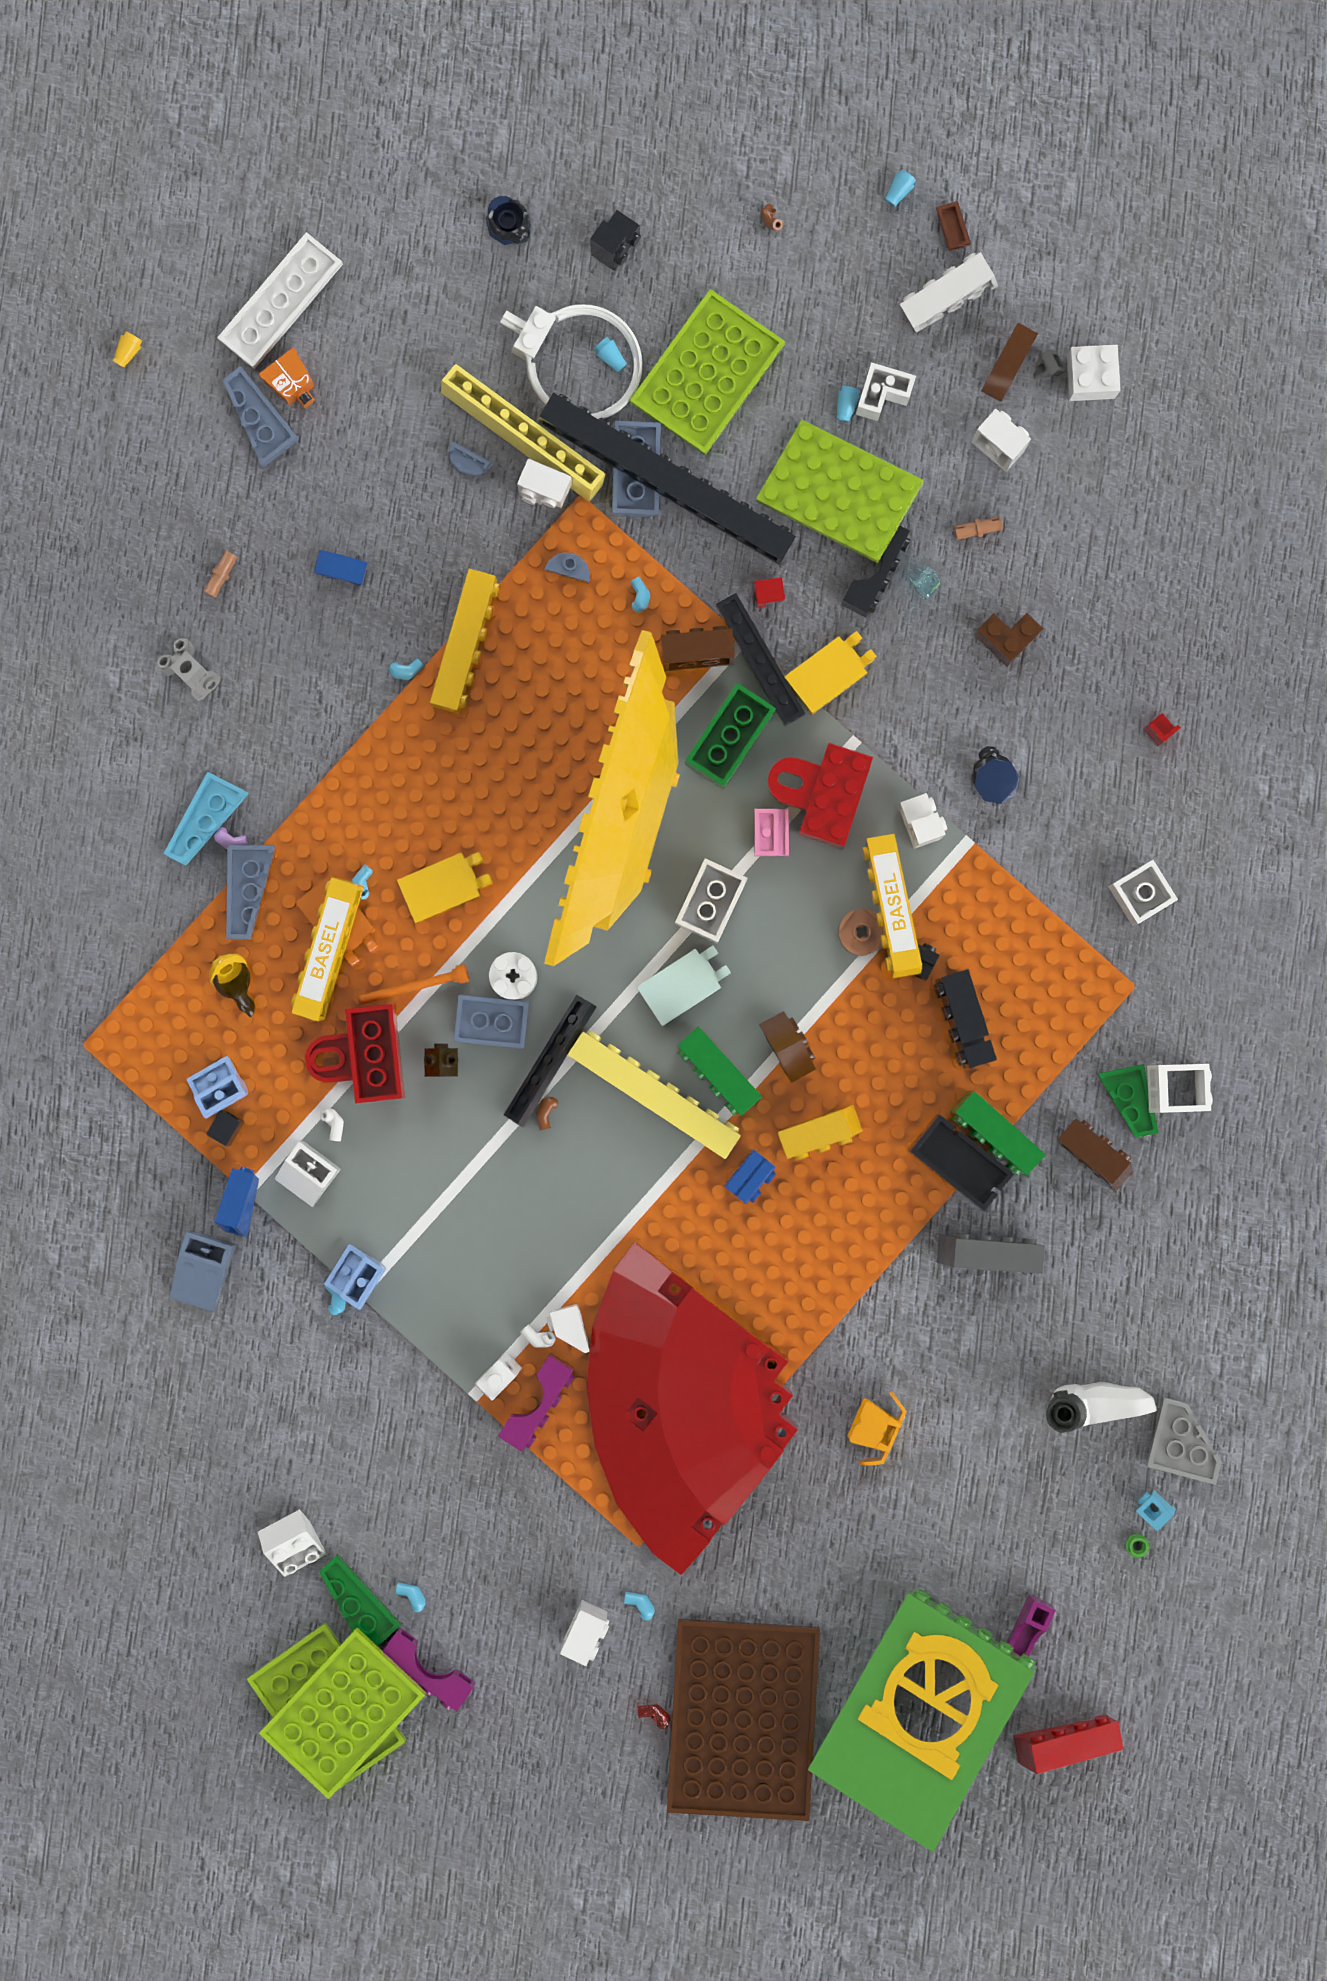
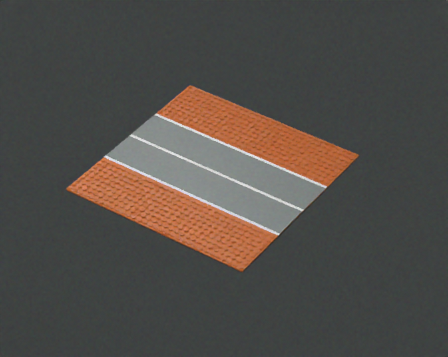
M578 496L499 583L498 595L493 597L491 606H493L491 619H486L484 628H487L484 642L480 641L479 643L480 658L478 664H473L471 671L474 673V679L471 687L467 686L465 695H468L465 709L461 708L460 713L457 714L432 707L430 704L446 649V642L263 844L275 845L276 848L252 939H226V885L84 1042V1048L228 1178L232 1168L240 1170V1167L252 1169L254 1171L253 1174L259 1178L255 1202L331 1271L349 1244L354 1245L368 1256L381 1262L386 1267V1270L366 1302L503 1426L512 1413L526 1414L532 1412L541 1404L543 1388L536 1375L550 1353L573 1367L572 1375L575 1376L568 1388L563 1386L559 1393L562 1396L561 1400L555 1408H549L546 1413L549 1416L543 1428L537 1427L533 1433L537 1437L528 1449L636 1546H641L644 1541L617 1506L595 1449L587 1395L590 1352L584 1353L556 1337V1335L552 1346L535 1348L520 1332L528 1324L536 1333L550 1332L547 1318L551 1317L550 1311L578 1304L590 1347L592 1326L612 1272L632 1244L636 1242L729 1317L764 1343L767 1341L786 1356L788 1363L777 1379L785 1384L956 1191L907 1151L935 1115L940 1114L956 1127L954 1132L951 1131L952 1133H955L957 1130L961 1131L989 1153L987 1151L989 1147L985 1143L979 1144L969 1135L972 1132L967 1127L961 1128L952 1120L954 1115L950 1111L968 1091H975L1014 1125L1134 990L1135 985L939 810L936 809L933 812H938L939 817L943 816L947 825L946 835L938 841L914 849L898 805L900 802L920 796V794L823 708L811 715L796 696L805 715L787 726L783 725L775 711L724 790L686 766V758L736 683H739L771 704L734 637V665L665 671L666 681L662 694L664 699L675 703L678 750L676 773H679L680 777L677 787L672 786L653 848L648 869L652 870L649 883L644 882L641 892L608 931L593 927L590 941L587 945L555 966L544 964L555 918L561 919L564 908L558 906L560 897L566 898L569 885L564 884L569 865L575 866L578 852L573 851L574 845L580 846L584 833L579 832L583 813H590L593 799L588 798L593 779H600L604 764L599 763V758L603 745H610L613 734L608 733L609 726H616L619 715H615L614 710L619 695L625 697L628 687L623 686L625 677L631 678L634 669L629 668V664L641 631L644 630L652 633L664 669L661 635H666V631L680 630V633H687L692 628H703V631L713 630L715 626H727L720 616L597 507L582 496ZM574 553L587 563L590 572V582L586 583L557 575L544 569L548 561L555 555ZM637 577L641 578L650 592L649 605L646 610H642L640 613L632 609V603L635 601L637 593L630 582ZM828 743L873 757L843 849L798 835L806 811L780 803L771 795L768 788V775L775 763L784 758L795 757L821 765ZM781 773L778 776V782L781 785L793 789H799L802 786V780L797 776L788 773ZM754 809H789V856H755ZM895 834L917 943L921 946L927 943L935 947V953L939 954V958L926 981L914 975L893 978L892 971H887L886 962L883 960L887 949H883L881 946L877 951L866 956L854 955L842 946L838 937L840 922L849 912L857 909H869L879 913L878 904L874 905L871 891L875 890L873 882L869 883L867 869H870L869 860L865 861L862 847H866L867 838ZM461 852L464 858L479 852L484 862L472 867L476 878L489 874L493 883L478 889L480 897L416 924L397 880ZM705 858L748 878L718 944L675 925V921ZM365 864L374 872L366 880L369 896L364 900L360 899L358 907L375 928V931L370 935L380 948L372 953L365 946L364 942L353 950L361 960L355 967L351 966L345 956H343L325 1020L315 1021L291 1013L293 1009L291 1001L299 989L298 977L300 972L304 971L306 965L304 957L307 949L311 948L313 941L311 933L314 928L296 904V901L331 874L352 882L354 876ZM865 926L856 928L858 938L862 936L867 938L868 934L866 933L867 928ZM714 946L718 954L709 959L708 962L715 972L726 965L731 974L718 981L721 989L662 1026L637 986L692 950L696 949L701 954L709 947ZM508 952H517L528 957L537 969V985L527 997L515 1000L529 1002L525 1049L454 1042L458 996L466 995L505 999L498 995L490 984L489 971L492 963L497 957ZM239 954L246 961L251 979L247 994L255 1004V1011L252 1017L240 1011L234 999L222 996L210 983L209 971L212 962L219 956ZM466 964L470 982L460 984L459 982L451 981L361 1004L358 1001L360 995L449 973L457 965ZM969 969L989 1033L988 1036H984V1040H991L997 1058L996 1061L970 1069H964L963 1065L959 1066L957 1063L955 1052H958L956 1043H952L948 1030L951 1027L949 1021L944 1020L941 1012V1007H944L942 998H937L934 990V985L937 984L936 979ZM512 970V973L507 976V978L511 979L512 983L515 982L516 978L520 977L515 970ZM578 995L597 1006L582 1032L588 1034L589 1031H592L601 1037L599 1042L607 1047L609 1043L621 1050L619 1054L621 1057L627 1060L630 1056L641 1064L639 1069L645 1073L651 1070L660 1076L658 1081L665 1086L669 1082L680 1089L678 1094L686 1099L689 1095L700 1103L698 1108L704 1112L710 1109L719 1115L717 1120L724 1125L728 1121L739 1128L737 1133L741 1136L727 1158L724 1159L568 1055L539 1101L540 1103L545 1097H555L558 1101L557 1108L552 1109L548 1115L551 1128L539 1130L535 1113L536 1108L524 1127L505 1117L504 1113L575 996ZM394 1004L396 1005L405 1098L355 1104L353 1080L325 1083L316 1080L310 1075L305 1065L307 1048L319 1037L348 1033L345 1009ZM783 1011L789 1019L794 1018L799 1027L797 1033L803 1032L809 1043L805 1047L809 1046L816 1058L812 1060L816 1070L792 1083L782 1069L759 1024ZM698 1026L762 1096L742 1116H739L738 1113L733 1116L724 1106L727 1101L722 1096L717 1098L708 1088L711 1086V1083L706 1078L701 1080L694 1073L693 1069L695 1066L690 1060L686 1063L677 1054L680 1050L677 1045ZM446 1043L448 1048H458V1077H425L424 1048H434V1044ZM337 1052L320 1053L316 1057V1063L320 1067L335 1066L340 1062V1056ZM226 1056L230 1057L248 1090L247 1096L222 1109L245 1121L230 1146H224L207 1135V1131L219 1112L204 1118L186 1080ZM854 1105L863 1131L851 1137L852 1142L839 1146L838 1142L830 1144L831 1149L821 1153H817L815 1149L808 1152V1157L797 1161L795 1157L787 1159L778 1135L779 1131ZM332 1108L342 1117L344 1124L341 1141L329 1140L331 1127L320 1118V1113L323 1109ZM300 1141L306 1142L341 1169L313 1207L275 1180L284 1161ZM754 1149L776 1167L773 1170L776 1175L768 1185L765 1182L758 1189L761 1191V1194L753 1203L749 1201L745 1204L724 1185ZM674 1284L670 1290L672 1293H677L680 1288ZM506 1351L522 1369L493 1400H490L474 1383ZM774 1360L768 1361L767 1365L771 1367ZM643 1409L637 1411V1416L640 1418L646 1415Z

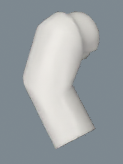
M332 1108L323 1109L320 1113V1118L331 1127L329 1140L341 1141L344 1124L342 1117Z
M529 1324L520 1332L535 1348L550 1347L556 1339L552 1332L536 1333Z

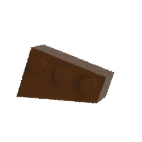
M1075 1118L1057 1139L1059 1144L1078 1161L1090 1168L1098 1178L1101 1177L1111 1186L1110 1188L1116 1192L1133 1173L1132 1164L1129 1162L1130 1156L1121 1149L1118 1152L1111 1147L1113 1143L1104 1135L1099 1137L1092 1132L1094 1128L1087 1121L1083 1120L1080 1122Z

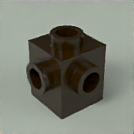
M446 1043L434 1044V1048H424L425 1077H458V1048H448Z

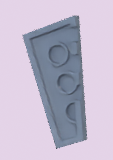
M241 366L223 379L262 468H264L296 443L299 438Z
M228 845L226 939H252L276 848L275 845Z

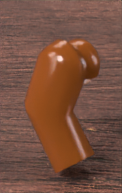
M767 204L765 208L761 209L760 215L768 229L779 231L783 228V221L773 217L776 214V209L773 208L772 204Z
M555 1097L543 1098L535 1110L539 1130L551 1128L548 1115L552 1109L558 1106V1101Z

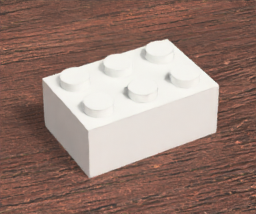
M705 858L675 921V925L718 944L748 878Z

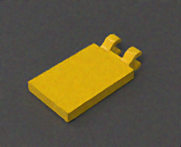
M857 631L851 634L845 641L837 637L784 676L794 694L811 715L868 673L864 668L877 657L871 649L861 657L855 652L853 647L859 644L862 639Z
M461 852L397 880L416 924L480 897L478 889L493 883L489 874L476 878L472 867L484 862L479 852L467 858H464Z

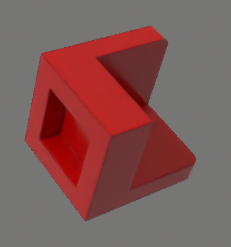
M782 577L754 581L753 587L757 609L766 608L768 603L785 600Z
M1161 713L1145 726L1143 730L1159 746L1181 727L1179 725L1174 727L1167 717Z

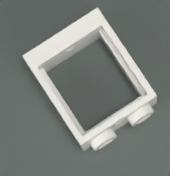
M1209 1064L1147 1066L1149 1113L1211 1111L1213 1098L1210 1092V1081L1212 1074ZM1195 1070L1196 1105L1169 1106L1167 1071Z

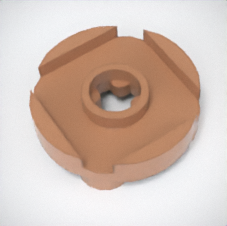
M857 909L845 915L840 922L838 937L842 946L848 952L854 955L866 956L874 953L882 946L881 935H884L883 928L878 927L876 912L869 909ZM865 926L867 928V938L863 936L858 938L856 928Z

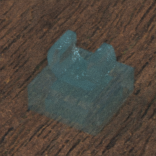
M929 566L925 570L923 568L918 569L920 576L917 579L909 578L919 596L925 600L941 584L935 570Z

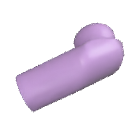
M220 827L214 834L215 841L225 849H227L228 845H248L246 836L233 838L224 827Z

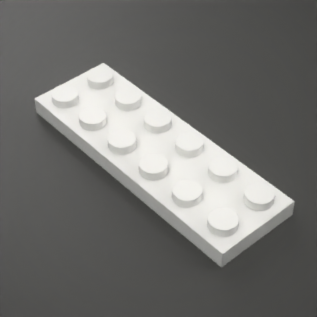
M306 232L217 337L218 340L255 369L343 265L342 261Z

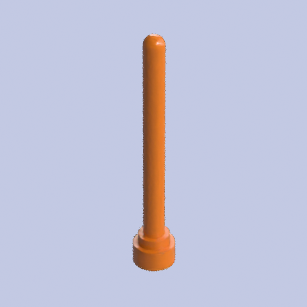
M466 964L457 965L449 973L360 995L358 1001L361 1004L451 981L459 982L460 984L470 982Z

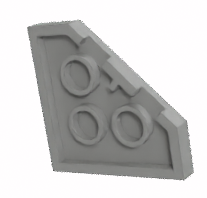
M1162 1397L1146 1466L1216 1485L1222 1461L1211 1446L1202 1427L1198 1424L1189 1405L1185 1402Z

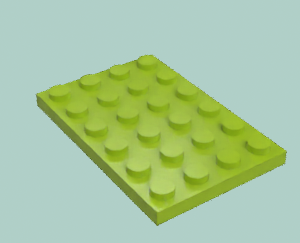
M710 289L630 399V404L657 423H661L667 430L706 456L785 346L786 341Z
M801 420L758 494L756 501L878 563L924 481Z
M325 1622L248 1676L247 1681L271 1716L274 1717L341 1643ZM398 1726L341 1787L406 1742L407 1739Z
M356 1628L265 1725L259 1734L329 1799L425 1697L426 1692L362 1631Z

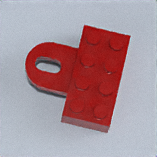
M828 743L821 765L795 757L779 760L769 772L768 788L771 795L780 803L806 811L798 835L843 849L873 757ZM781 773L801 778L802 786L799 789H793L781 785L778 782V776Z
M387 1004L345 1009L348 1033L319 1037L307 1048L305 1065L310 1075L316 1080L325 1083L353 1080L355 1104L405 1098L396 1005ZM337 1052L339 1054L340 1062L335 1066L320 1067L316 1063V1057L320 1053Z

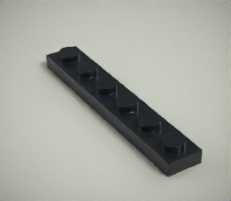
M737 593L718 602L716 607L727 627L729 629L732 628L735 641L771 704L776 708V712L783 725L787 726L805 715L804 710Z
M578 995L575 996L505 1111V1117L521 1127L525 1126L597 1006Z

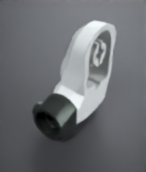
M1106 1382L1082 1386L1072 1384L1061 1386L1053 1392L1046 1409V1419L1055 1431L1064 1433L1090 1424L1149 1414L1157 1411L1154 1398L1138 1387L1120 1386Z

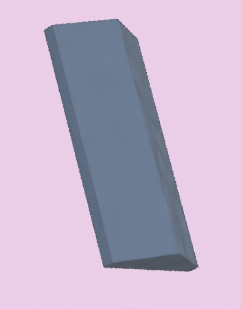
M614 421V429L626 431L632 436L631 439L638 443L644 442L652 448L651 451L660 455L661 423ZM613 467L612 514L634 518L658 516L659 494Z

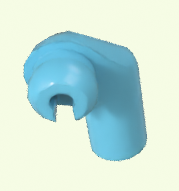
M637 577L630 582L637 593L635 601L632 603V609L640 613L642 610H646L649 605L650 592L641 578Z
M417 658L409 666L399 665L394 662L389 666V672L395 679L410 680L425 666Z
M365 864L352 879V882L364 886L361 900L369 896L366 880L374 872Z
M325 1285V1288L332 1295L331 1305L328 1306L329 1312L332 1315L342 1313L345 1309L346 1301Z
M398 1582L395 1594L407 1596L412 1605L411 1609L414 1612H421L426 1602L420 1588Z
M625 1593L624 1604L637 1606L641 1613L640 1617L645 1621L651 1620L655 1610L649 1598L644 1594Z

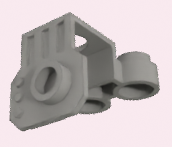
M177 639L173 645L175 654L173 656H160L157 660V667L166 676L176 673L191 688L190 694L197 701L203 700L219 684L220 677L213 670L206 671L192 657L195 647L188 639ZM192 663L191 670L187 673H182Z

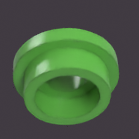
M1142 1534L1130 1535L1125 1543L1126 1551L1135 1558L1145 1556L1150 1547L1149 1541ZM1136 1541L1141 1543L1139 1549L1133 1548V1544Z

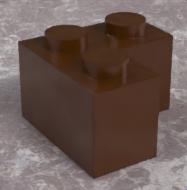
M993 613L977 629L974 636L1008 667L1041 633L1043 628L1026 613L1010 629Z
M783 1011L759 1024L791 1083L816 1070L812 1062L816 1058L810 1047H805L809 1043L803 1032L797 1033L799 1027L793 1017L789 1019Z

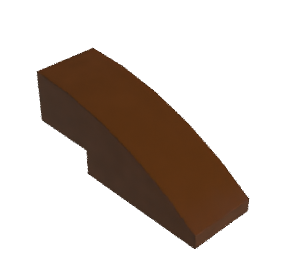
M1017 323L981 392L1002 402L1038 335L1037 332Z

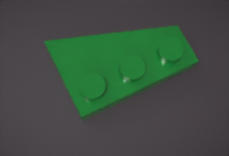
M1144 1064L1097 1073L1134 1138L1159 1133L1155 1113H1149L1148 1080Z

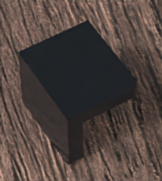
M220 1110L207 1131V1135L224 1146H230L245 1121L226 1110Z

